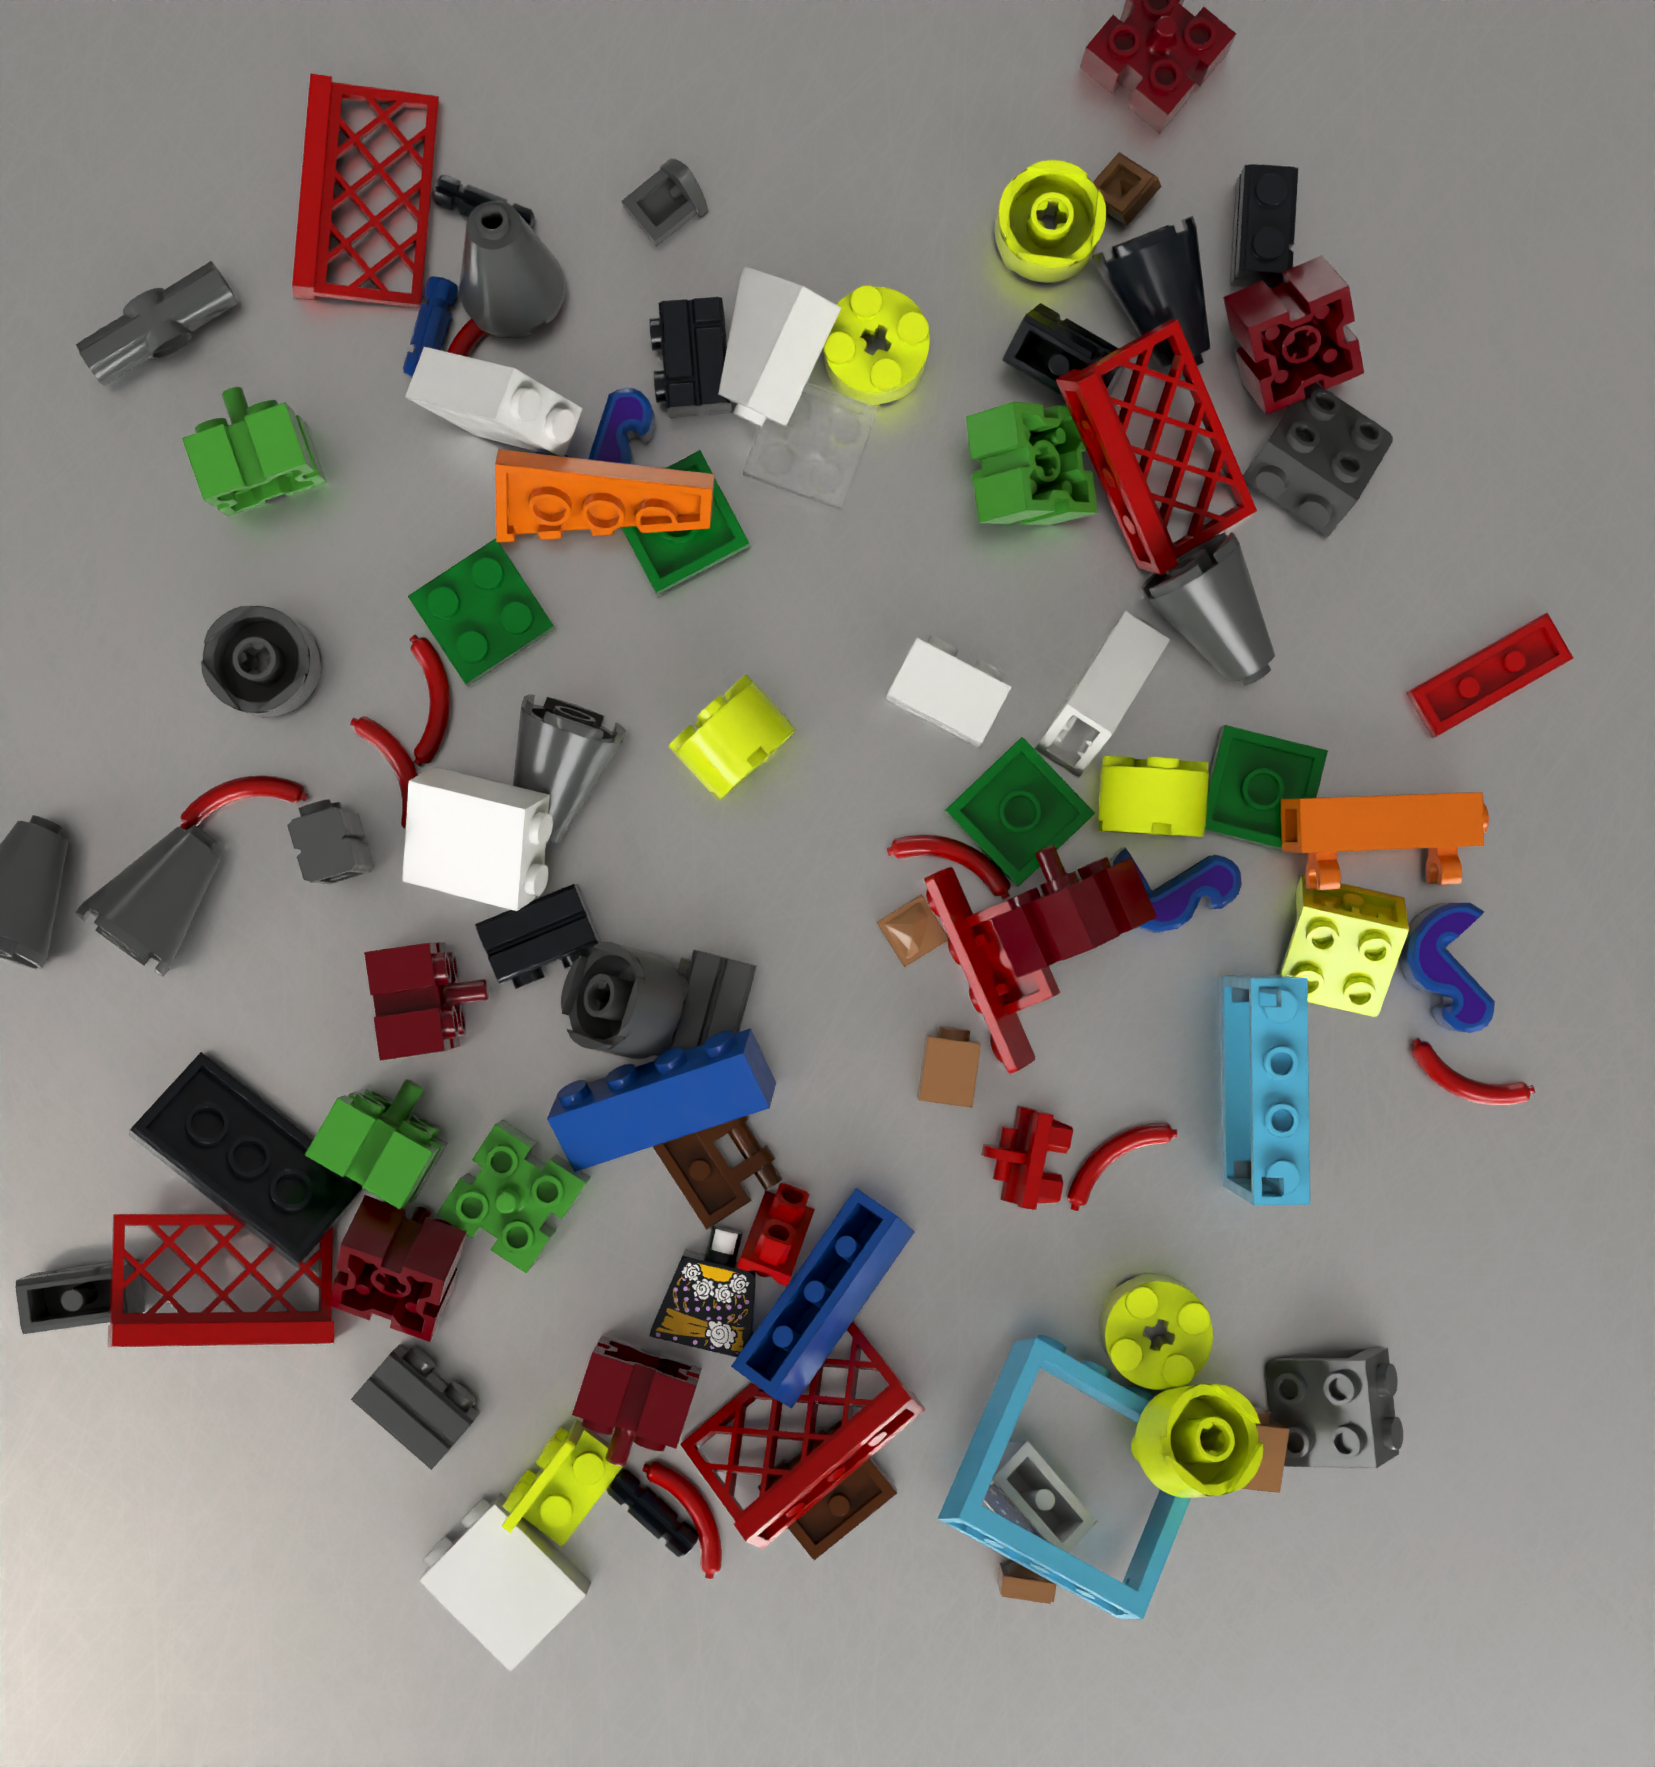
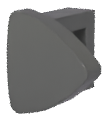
M673 158L661 165L658 172L621 201L624 209L656 247L696 214L701 217L708 211L703 192L688 166Z

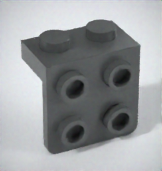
M1313 383L1304 387L1305 399L1290 405L1270 438L1243 474V478L1246 483L1329 537L1360 498L1391 446L1393 437L1389 431L1363 415L1332 392L1325 390L1317 383Z
M1368 1348L1350 1358H1279L1267 1364L1266 1377L1270 1411L1272 1412L1271 1419L1290 1429L1284 1466L1378 1468L1399 1455V1449L1403 1443V1427L1401 1420L1395 1417L1393 1396L1397 1391L1398 1379L1395 1366L1389 1362L1388 1348Z

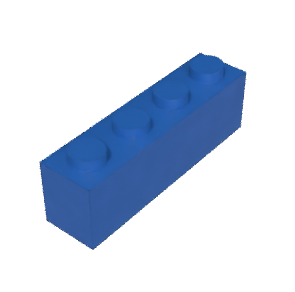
M751 1028L735 1034L732 1031H723L707 1039L703 1045L685 1051L681 1047L672 1048L660 1054L652 1062L637 1067L634 1064H625L615 1068L604 1078L589 1083L585 1080H578L564 1086L557 1093L547 1120L573 1171L576 1172L769 1109L776 1081Z
M856 1188L731 1367L774 1399L793 1408L915 1231L897 1215Z

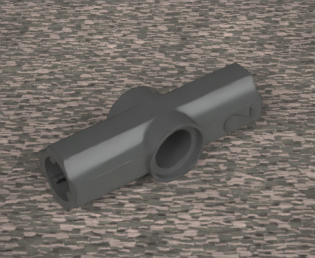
M210 261L165 290L163 288H154L136 296L124 307V315L84 338L76 346L88 368L95 375L99 383L105 386L149 358L161 359L177 352L191 340V332L231 309L239 302L215 264Z

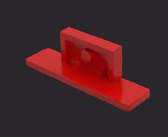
M948 867L924 878L928 888L926 891L927 901L934 914L942 920L949 936L948 948L952 958L963 968L970 985V1000L977 1012L983 1014L991 1033L990 1043L993 1053L1000 1062L1004 1063L1008 1073L1011 1074L1035 1061V1054L1016 1012L1052 998L1061 992L1049 966L1022 977H1016L991 920L1011 910L1008 901L1005 900L973 914L954 869Z

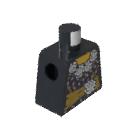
M712 1226L705 1254L690 1250L684 1251L652 1325L649 1337L738 1357L753 1335L756 1271H744L737 1268L738 1262L736 1260L743 1235L742 1232L725 1227Z

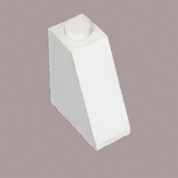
M745 266L740 275L718 393L737 404L733 413L760 427L763 426L766 418L787 426L841 307L803 285Z
M1125 611L1099 648L1035 749L1080 777L1116 730L1170 639L1159 633L1148 621L1136 618Z

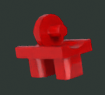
M1017 1107L1014 1128L1002 1126L999 1146L983 1144L982 1156L996 1159L993 1179L1004 1181L1000 1200L1032 1210H1036L1037 1203H1058L1060 1201L1064 1183L1062 1175L1056 1172L1045 1171L1044 1165L1047 1151L1066 1154L1070 1149L1073 1135L1072 1126L1053 1119L1054 1115L1033 1108Z
M786 1183L779 1184L776 1194L765 1191L737 1268L744 1271L755 1270L761 1277L771 1276L778 1284L788 1286L815 1210L806 1206L810 1196L807 1191Z

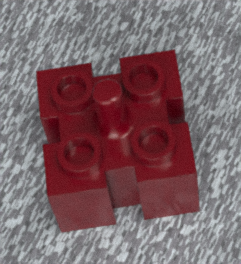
M1126 0L1121 18L1118 19L1115 15H1112L1086 46L1080 68L1111 94L1119 85L1123 86L1132 94L1128 108L1156 132L1161 134L1187 103L1195 83L1201 86L1226 57L1236 33L1205 7L1194 16L1182 6L1184 0Z
M1322 255L1284 271L1283 284L1270 289L1262 280L1223 297L1230 332L1241 345V347L1234 349L1241 383L1266 415L1305 399L1304 387L1319 382L1326 390L1364 374L1359 340L1347 326V324L1355 321L1349 285Z
M1051 845L1035 853L1047 881L1040 885L1044 895L1040 896L1036 887L1007 900L1011 910L991 920L1015 975L1019 978L1048 967L1058 961L1066 960L1092 950L1120 936L1122 933L1133 930L1157 918V915L1132 858L1111 866L1108 858L1104 857L1077 869L1081 879H1078L1075 871L1066 873L1055 846Z
M445 942L423 943L364 952L370 996L373 995L376 1015L374 1017L380 1061L442 1052L460 1047L459 1036L466 1035L465 1015L461 1004L488 1000L489 990L485 979L458 983L459 975L454 951L446 952Z
M364 1195L340 1245L336 1267L339 1272L333 1283L329 1306L369 1321L372 1314L391 1320L390 1328L430 1342L452 1294L458 1270L456 1266L462 1254L467 1231L453 1227L446 1221L433 1219L432 1212L425 1207H416L410 1219H407L406 1209H398L386 1201H380Z
M601 1336L591 1354L572 1415L582 1418L581 1425L591 1431L606 1435L613 1434L606 1454V1461L617 1466L626 1465L633 1442L641 1447L663 1452L666 1446L677 1449L702 1368L663 1355L659 1357L643 1352L641 1348Z

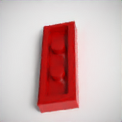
M1547 612L1406 693L1431 737L1434 738L1572 660L1573 656Z

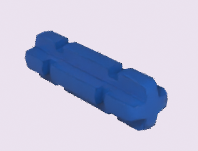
M431 276L427 281L423 297L428 298L427 304L421 303L410 345L414 346L413 352H407L403 366V373L411 378L424 347L437 350L442 348L451 313L447 312L448 306H454L458 292V286L446 278Z

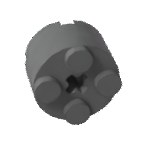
M240 606L220 616L211 625L204 640L205 646L201 666L207 686L221 702L253 716L270 718L294 711L310 697L322 674L319 651L308 630L293 618L270 607ZM260 651L270 655L266 660L268 667L263 672L254 669L258 665L255 655Z
M600 942L592 946L597 948V950L588 957L579 956L566 976L561 995L562 1014L569 1015L573 1029H567L570 1038L581 1047L631 1059H644L653 1055L659 1056L669 1050L672 1046L673 1034L681 1017L683 1001L688 995L689 985L686 977L678 973L673 964L660 955L612 942Z

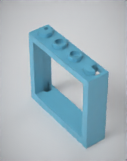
M1221 975L1223 1186L1252 1205H1310L1307 978L1283 975ZM1232 987L1249 989V1001L1232 1002ZM1234 1161H1251L1250 1178L1234 1177Z
M1038 1335L1035 1338L1015 1341L937 1519L1119 1619H1143L1191 1498H1180L1159 1490L1123 1582L1114 1579L981 1504L1040 1368L1138 1423L1145 1406L1154 1396L1141 1388L1130 1385L1123 1387L1109 1379L1111 1372L1097 1363L1087 1360L1079 1362L1065 1354L1066 1347L1051 1337Z

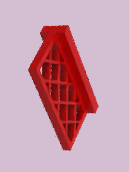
M310 74L292 281L293 297L315 300V296L420 308L439 96L332 82V76ZM342 99L364 101L377 117L354 134L341 118ZM377 103L391 106L383 111ZM404 107L427 110L426 127L409 141L390 119ZM384 124L401 147L379 164L361 141ZM339 130H341L348 140L338 147ZM424 140L422 158L414 148ZM355 147L373 169L350 186L336 170L337 159ZM408 154L421 169L422 174L421 180L403 193L385 170ZM379 176L397 199L374 216L356 193ZM336 181L344 192L334 199ZM420 192L419 209L417 210L410 199ZM348 199H351L368 222L345 239L332 223V212ZM403 205L417 222V232L401 245H398L381 222ZM375 228L393 251L370 268L352 245ZM330 234H332L339 245L329 252ZM415 244L413 263L405 252ZM344 251L348 253L364 273L349 286L326 283L328 264ZM399 257L413 274L411 293L389 291L376 275ZM370 280L377 289L363 288L361 286Z
M1170 319L1082 370L1073 369L1055 379L1139 569L1162 575L1179 565L1176 560L1178 557L1257 511L1178 320ZM1168 338L1175 354L1168 375L1147 368L1154 345ZM1138 355L1135 364L1128 361ZM1118 366L1133 371L1123 401L1110 397L1101 377ZM1181 373L1183 374L1185 381L1180 380ZM1144 375L1165 382L1156 412L1135 405ZM1177 386L1189 390L1195 402L1188 423L1168 417ZM1114 406L1121 408L1119 416ZM1132 412L1153 419L1144 449L1131 445L1126 435ZM1202 421L1205 426V429L1200 428ZM1165 423L1186 430L1176 460L1156 454ZM1197 434L1210 438L1214 448L1208 471L1188 464ZM1135 454L1141 455L1139 463ZM1153 460L1174 466L1164 497L1151 493L1146 481ZM1221 469H1223L1225 477L1220 475ZM1185 471L1205 477L1196 507L1176 501ZM1217 481L1230 486L1237 503L1235 507L1221 515L1208 512ZM1155 501L1162 503L1160 510L1158 509ZM1173 507L1194 514L1187 535L1173 543L1167 530V525ZM1205 517L1212 519L1211 521L1203 525Z
M114 1214L108 1347L334 1343V1321H331L332 1307L329 1306L332 1293L333 1226L319 1241V1249L305 1263L302 1261L298 1266L299 1269L276 1290L256 1269L273 1249L268 1246L250 1263L229 1242L244 1227L229 1214ZM125 1226H148L163 1243L140 1264L124 1248ZM159 1226L180 1227L169 1237ZM189 1226H203L218 1241L196 1264L174 1242ZM214 1226L235 1227L223 1236ZM167 1247L190 1268L168 1292L145 1269ZM222 1247L245 1268L223 1291L201 1270ZM124 1259L135 1269L125 1280ZM318 1259L319 1277L310 1269ZM140 1274L162 1297L146 1313H123V1290ZM194 1274L217 1296L202 1312H187L172 1297ZM249 1274L271 1295L256 1312H243L228 1297ZM303 1274L319 1288L318 1311H297L282 1296ZM276 1301L286 1310L266 1312ZM168 1302L178 1313L155 1312ZM220 1302H223L232 1312L211 1311Z
M854 1320L847 1329L848 1333L852 1336L850 1360L827 1358L811 1380L809 1395L802 1394L797 1403H808L804 1433L779 1431L783 1403L768 1395L754 1383H751L680 1444L735 1520L733 1525L743 1539L761 1549L770 1544L926 1410ZM861 1349L871 1362L860 1361ZM823 1367L848 1369L845 1398L820 1396ZM859 1369L879 1371L889 1384L872 1400L855 1399ZM756 1399L772 1400L768 1430L744 1428L746 1408ZM818 1404L844 1406L841 1427L832 1435L815 1434ZM854 1407L862 1408L853 1416ZM734 1419L733 1427L726 1426ZM715 1434L732 1435L727 1465L710 1463L699 1449ZM743 1436L767 1438L763 1468L738 1466ZM778 1439L803 1441L800 1462L791 1470L774 1469ZM813 1442H820L821 1444L812 1451ZM717 1472L726 1473L725 1483L722 1481ZM737 1474L762 1476L759 1497L743 1510L734 1497ZM779 1477L780 1479L772 1485V1478Z

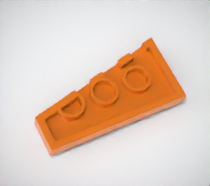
M498 449L495 462L496 543L514 542L516 534L538 533L540 540L562 538L563 531L591 529L592 536L614 535V530L620 527L637 526L642 533L710 529L715 474Z

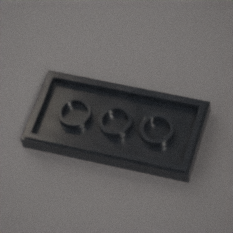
M202 1052L199 1053L129 1130L130 1137L296 1268L364 1190L362 1188L363 1185L347 1176L342 1177L305 1156L313 1140Z

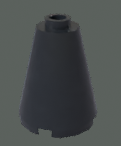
M1193 216L1181 220L1184 231L1176 233L1174 225H1166L1113 246L1112 249L1115 257L1110 260H1105L1103 252L1094 254L1092 258L1096 268L1140 336L1170 319H1176L1180 323L1197 366L1204 363L1201 353L1210 349L1197 226ZM1168 338L1153 347L1152 355L1160 368L1171 365L1175 355Z

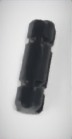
M441 175L438 178L432 193V198L437 205L452 211L456 207L460 214L469 217L470 213L482 203L489 201L507 203V199L470 184L463 187L460 180L448 175ZM514 203L512 206L532 229L535 218L532 210Z
M623 1469L608 1486V1495L618 1504L622 1505L625 1503L628 1505L627 1512L658 1540L663 1537L666 1540L665 1546L677 1557L682 1558L697 1543V1532L685 1521L679 1523L677 1521L678 1515L648 1487L643 1490L639 1486L641 1481L629 1470Z

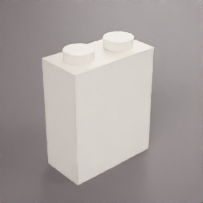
M428 347L423 348L405 395L407 399L475 436L565 457L583 410L580 406L513 367Z
M434 767L409 780L402 881L514 911L520 910L541 896L547 885L549 872L548 867L544 865L545 848L553 827L552 816L548 814L550 795Z
M500 1493L490 1504L482 1498L462 1518L460 1522L466 1529L453 1542L444 1536L423 1558L428 1567L419 1579V1582L511 1672L587 1595L591 1582L535 1526L523 1517L511 1533L501 1527L509 1512L502 1507L507 1498Z

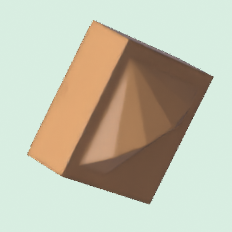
M1120 152L1093 181L1104 197L1106 213L1126 226L1129 225L1162 187L1156 175Z
M922 894L876 922L904 967L948 941L947 934Z
M1016 1562L1009 1564L1000 1563L997 1583L1000 1594L1003 1597L1047 1604L1054 1602L1057 1584Z

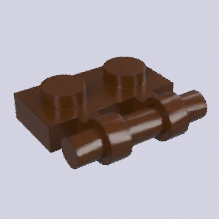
M748 1115L653 1146L706 1230L752 1200L741 1183L746 1178L755 1174L765 1191L782 1180L781 1175L772 1163L776 1159L767 1145L764 1147L760 1145L747 1125ZM726 1134H729L744 1157V1160L733 1167L730 1166L715 1141Z
M840 1419L827 1431L819 1429L815 1434L832 1435L841 1427L842 1420ZM813 1442V1449H812V1451H813L816 1447H818L821 1443H820V1442ZM801 1452L788 1462L782 1459L774 1466V1469L791 1470L800 1462ZM870 1457L789 1526L788 1529L811 1558L816 1560L897 1494V1489L872 1457ZM773 1477L772 1485L776 1483L780 1478Z

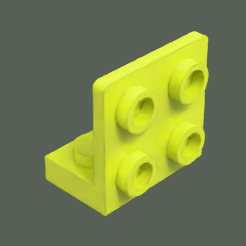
M1301 874L1296 889L1297 922L1279 975L1307 978L1308 1002L1372 1017L1379 1015L1409 932L1405 897L1342 883L1340 889H1307L1305 875Z
M579 1420L575 1422L569 1432L560 1426L542 1449L541 1455L535 1462L541 1469L537 1474L527 1469L509 1493V1497L502 1505L509 1513L501 1527L511 1533L523 1517L563 1547L623 1467L606 1461V1454L610 1444L595 1432L581 1425L582 1422Z

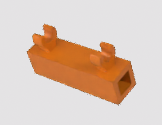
M1483 792L1280 799L1282 852L1308 853V862L1305 870L1307 889H1340L1341 873L1337 862V852L1428 848V858L1425 866L1427 884H1461L1462 866L1458 857V847L1484 846V834L1489 825V814L1486 805L1483 803Z

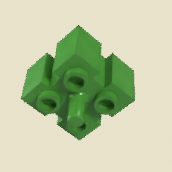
M241 387L229 388L222 393L232 423L231 425H228L225 418L211 419L198 424L195 427V434L182 438L203 500L213 507L217 506L218 510L227 517L266 504L268 499L283 494L289 496L327 482L306 422L299 415L295 416L294 410L285 402L278 404L276 400H268L248 407Z
M1010 402L966 416L971 459L981 462V469L975 470L972 474L979 523L1010 524L1022 520V525L1050 526L1098 513L1093 471L1084 470L1082 452L1087 450L1067 406L1056 405L1043 409V404Z
M406 1079L393 1102L370 1089H366L364 1094L356 1091L350 1093L348 1097L346 1095L338 1097L305 1156L342 1177L347 1176L363 1185V1189L401 1209L408 1202L411 1203L417 1199L448 1143L437 1137L441 1130L432 1123L415 1115H412L411 1119L408 1120L410 1113L423 1092V1087Z
M501 1120L493 1126L472 1161L483 1167L478 1176L475 1177L470 1173L462 1176L436 1215L454 1227L467 1231L466 1235L471 1238L478 1234L481 1229H484L497 1238L491 1251L527 1273L534 1266L556 1232V1229L546 1224L548 1218L553 1213L563 1219L591 1177L581 1170L574 1172L570 1163L557 1154L550 1158L546 1164L531 1154L538 1144L537 1141L505 1120Z

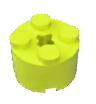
M1060 160L1040 161L1027 167L1026 170L1018 174L1005 187L995 221V240L1002 260L1010 270L1032 281L1052 283L1078 275L1090 262L1105 227L1106 205L1100 190L1097 189L1094 183L1087 177L1088 174L1080 167ZM1044 215L1054 216L1055 229L1045 228L1043 222Z
M861 286L836 304L841 307V310L824 344L823 361L833 386L843 396L862 405H880L907 396L921 380L926 368L929 352V326L919 307L903 293L886 287ZM877 338L885 341L884 350L878 349L874 355L866 352V341L873 343Z
M747 674L739 679L723 695L729 702L719 695L697 716L699 720L694 724L698 730L690 725L668 745L675 755L719 801L745 780L755 768L769 758L796 731L790 720Z
M1103 756L1098 831L1204 837L1209 762L1183 761L1177 758L1147 757L1146 760L1134 759V757Z
M1146 1273L1126 1281L1110 1292L1100 1312L1099 1333L1104 1350L1116 1369L1126 1379L1136 1385L1155 1390L1185 1386L1200 1372L1209 1358L1213 1344V1328L1209 1312L1199 1298L1184 1284L1170 1276ZM1158 1319H1160L1161 1324L1166 1329V1333L1164 1336H1156L1154 1342H1151L1144 1329L1146 1326L1155 1327Z
M1198 1384L1170 1388L1156 1395L1145 1406L1138 1420L1136 1434L1131 1442V1451L1133 1457L1140 1463L1150 1481L1165 1493L1180 1498L1221 1496L1242 1489L1257 1473L1263 1457V1442H1259L1256 1424H1260L1256 1410L1249 1400L1240 1392L1227 1385Z

